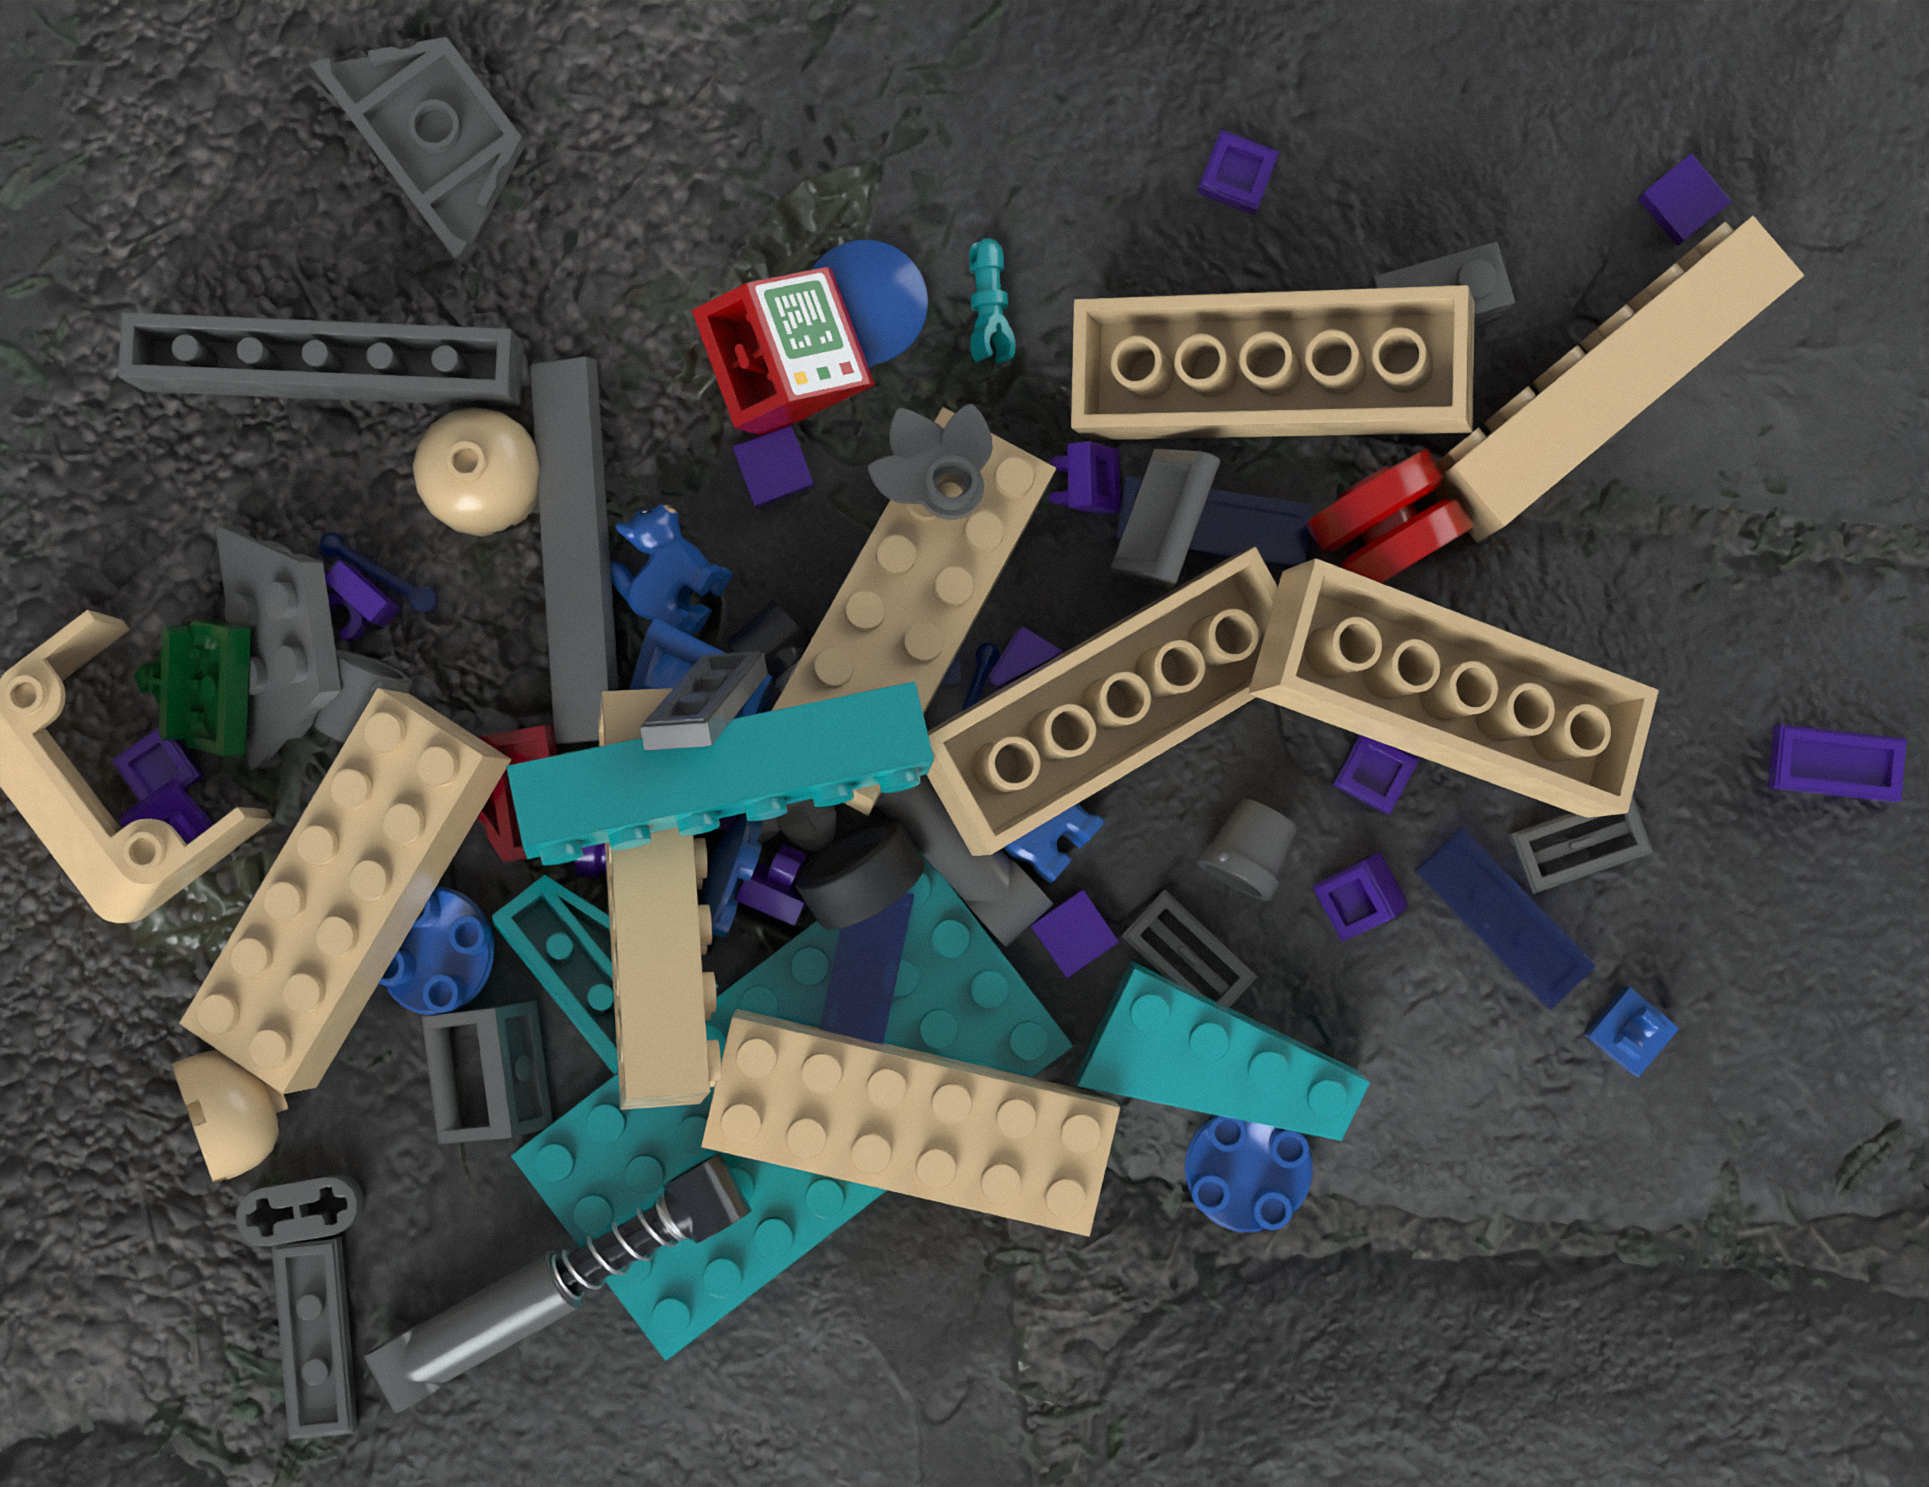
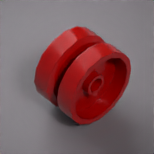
M1428 449L1417 453L1391 469L1389 466H1386L1361 480L1337 496V502L1305 523L1321 552H1334L1361 537L1365 547L1339 563L1338 567L1379 583H1383L1475 527L1459 499L1446 498L1421 513H1418L1414 504L1436 491L1441 486L1445 477Z

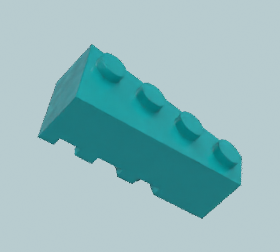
M1131 960L1075 1073L1077 1086L1339 1141L1343 1140L1370 1084L1369 1080L1359 1070L1231 1008L1224 1007L1204 995H1199Z

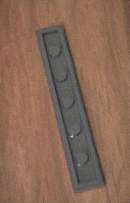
M585 356L530 365L535 447L540 469L538 494L556 744L599 741L598 718L602 691H619L597 360Z

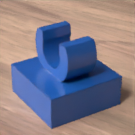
M1623 986L1584 1032V1035L1631 1075L1640 1077L1680 1028L1634 989Z

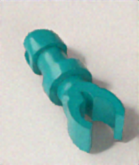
M985 238L972 245L968 256L969 271L975 274L976 293L971 295V310L978 312L974 331L971 334L970 350L975 362L988 358L993 354L990 346L991 340L996 348L994 361L1000 364L1013 358L1016 344L1013 331L1003 315V310L1008 308V293L1001 290L1000 272L1005 269L1002 247L997 241Z

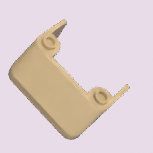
M86 610L7 670L0 678V787L93 910L100 917L110 922H135L148 916L274 818L267 809L237 807L188 845L171 825L157 819L136 820L121 829L46 730V727L60 715L65 704L66 694L62 681L130 630L121 619Z

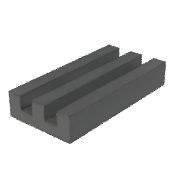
M1633 795L1629 811L1624 813V821L1534 852L1529 841L1602 816L1587 818L1570 812L1509 833L1511 845L1515 847L1518 855L1516 858L1520 870H1523L1527 880L1525 884L1528 893L1535 894L1653 853ZM1628 833L1631 834L1634 842L1632 845L1543 876L1540 874L1538 864Z
M1164 889L1120 935L1165 978L1202 995L1140 936L1149 927L1221 995L1216 1002L1227 1008L1257 978L1246 965ZM1164 909L1169 911L1238 976L1231 986L1157 918Z

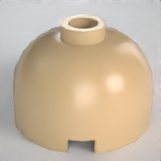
M478 407L451 411L432 423L417 444L413 463L417 492L430 513L457 532L480 537L493 535V532L502 531L511 525L515 526L525 520L539 500L538 477L540 469L534 440L522 425L503 412Z
M219 1050L198 1053L171 1063L213 1183L236 1177L259 1165L273 1150L279 1136L276 1113L288 1109L284 1094L278 1092Z

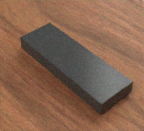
M750 651L702 655L640 727L644 750L712 746L768 675L764 653Z
M342 1236L315 1238L272 1246L289 1440L354 1433L358 1429Z

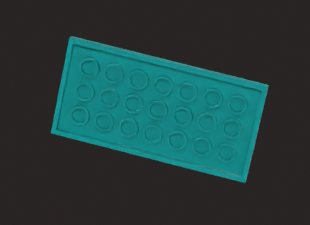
M920 851L919 853L925 861L924 872L915 885L899 900L878 914L846 928L826 930L818 921L814 922L716 998V1012L711 1013V1020L705 1021L706 1039H718L721 1061L732 1016L736 1009L1032 1078L1072 1048L1073 1045L951 885ZM617 1074L512 1154L511 1157L577 1245L582 1247L587 1244V1236L596 1239L612 1230V1222H617L620 1225L638 1215V1207L644 1211L652 1207L657 1196H661L664 1193L663 1185L706 1158L720 1152L701 1147L715 1087H710V1093L701 1104L620 1110L619 1077ZM720 1152L750 1204L752 1211L731 1226L700 1243L695 1244L693 1240L688 1238L686 1241L679 1240L678 1244L674 1247L663 1245L655 1250V1254L650 1261L637 1260L630 1264V1268L625 1275L612 1274L605 1278V1282L664 1360L667 1361L887 1190Z

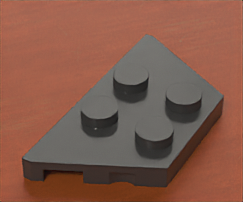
M447 37L416 42L414 46L407 49H398L392 46L369 50L368 57L334 63L330 58H324L312 63L310 66L455 260L460 264L467 259L526 143Z
M221 527L215 530L226 601L225 619L230 624L251 627L246 734L249 770L275 768L282 761L278 750L286 740L301 738L314 723L317 712L321 709H326L341 691L323 562L307 555L292 554L288 547L277 542L254 539L249 536V530L244 528Z

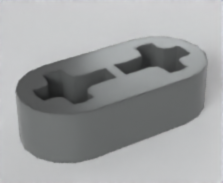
M331 1173L269 1184L250 1192L241 1200L236 1211V1224L240 1234L248 1242L257 1246H274L330 1236L348 1229L360 1218L364 1210L365 1196L361 1186L352 1177L345 1174ZM328 1187H332L335 1197H345L347 1200V1208L338 1212L337 1221H333L330 1211L324 1210L309 1213L308 1203L316 1202L327 1196ZM265 1198H268L269 1205L274 1209L293 1207L294 1216L286 1217L275 1223L273 1232H270L267 1222H257L255 1219V1211L265 1206Z

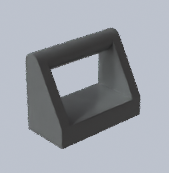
M1154 449L1109 570L1110 572L1167 593L1171 591L1179 577L1221 460L1218 457L1201 451Z
M536 1000L421 1017L438 1144L513 1138L544 1130L553 1124ZM476 1023L490 1122L462 1126L449 1027Z

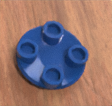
M856 240L831 249L816 262L811 270L829 267L833 270L868 367H873L876 364L897 357L913 344L926 320L928 295L920 271L906 254L883 242Z
M746 813L730 826L715 845L707 863V878L703 879L702 890H700V905L709 904L712 934L723 938L726 937L736 913L738 901L733 899L739 879L750 880L762 847L757 841L763 821H747Z
M435 887L379 984L384 985L388 993L399 1004L420 1014H447L470 1003L485 986L494 962V937L484 912L472 899L463 893L449 888Z
M1213 1115L1198 1128L1192 1137L1186 1152L1184 1169L1189 1193L1194 1204L1205 1216L1216 1224L1230 1230L1259 1232L1283 1228L1290 1221L1292 1215L1299 1209L1308 1194L1312 1181L1313 1164L1307 1140L1300 1132Z

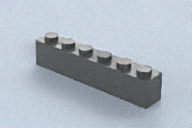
M122 312L118 377L146 392L521 407L524 344L511 329Z

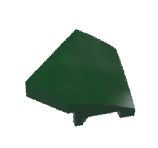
M193 620L189 626L165 627L162 632V651L152 664H141L134 675L140 691L153 693L160 708L158 733L162 741L185 740L188 747L220 756L246 755L251 627L211 620Z

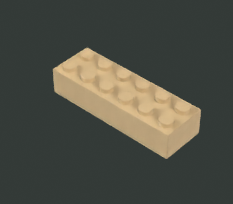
M1754 216L1736 230H1733L1725 221L1630 300L1628 304L1623 306L1581 341L1580 344L1588 353L1585 354L1577 345L1533 381L1532 384L1540 392L1539 394L1535 395L1529 386L1526 387L1484 422L1485 426L1491 431V434L1486 437L1480 428H1477L1436 462L1445 477L1441 486L1434 493L1441 501L1446 498L1459 499L1475 527L1467 532L1476 543L1480 542L1506 526L1794 285L1804 274Z
M1468 285L1074 299L1071 428L1088 440L1472 433L1475 302Z
M942 407L935 423L945 428L955 413ZM991 433L992 454L980 471L984 481L983 497L978 508L970 515L957 520H946L934 516L922 504H902L890 500L772 711L915 681L924 715L1043 498L1056 468ZM952 482L944 483L939 487L941 494L946 497L954 498L962 493V489ZM880 785L853 790L854 798L844 803L869 816L881 794Z
M1256 547L1225 559L927 731L934 761L926 775L972 856L995 853L1256 698V696L1248 693L1278 590L1277 584Z
M1315 558L1282 572L1248 694L1569 812L1590 818L1628 813L1659 690Z
M377 688L179 1024L281 1094L316 1088L507 768L506 766L509 765L512 759L409 693Z
M673 688L602 691L598 718L599 747L642 738L640 727ZM678 827L651 833L652 841L636 848L611 850L610 842L605 843L620 1110L701 1104L710 1093V1087H715L716 1081L721 1080L718 1039H706L705 1021L711 1020V1013L716 1012L714 972H702L701 955H706L707 945L712 944L711 912L709 904L698 905L697 890H702L703 879L707 878L705 838L693 839V835L681 836L679 835Z
M736 1009L732 1016L721 1061V1080L716 1082L701 1147L1090 1237L1120 1107L1114 1098L1109 1095Z

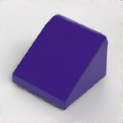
M1022 627V629L1018 628L988 676V686L997 691L1061 655L1063 651L1025 627Z
M1379 851L1360 859L1312 886L1342 942L1397 917L1408 906L1405 896Z

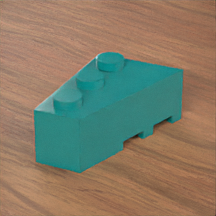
M544 875L492 915L494 926L615 1075L618 1073L609 915Z

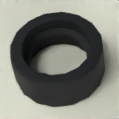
M893 818L882 819L863 825L822 849L800 871L795 886L823 928L826 930L842 929L858 924L878 914L899 900L915 885L923 874L925 861L902 823Z

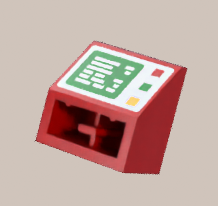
M829 267L748 282L692 310L733 426L736 429L763 436L797 423L875 386L835 275Z

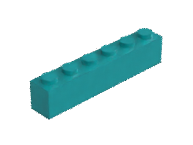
M914 681L732 719L712 746L644 750L643 740L639 738L508 765L506 767L527 859L541 857L543 865H555L579 859L583 856V847L610 842L611 850H626L650 843L652 841L651 833L678 827L679 835L690 836L720 827L719 818L746 813L747 821L775 818L787 813L786 804L813 799L815 807L837 805L853 799V790L880 785L882 793L906 790L921 783L920 776L928 774L934 757L916 682Z

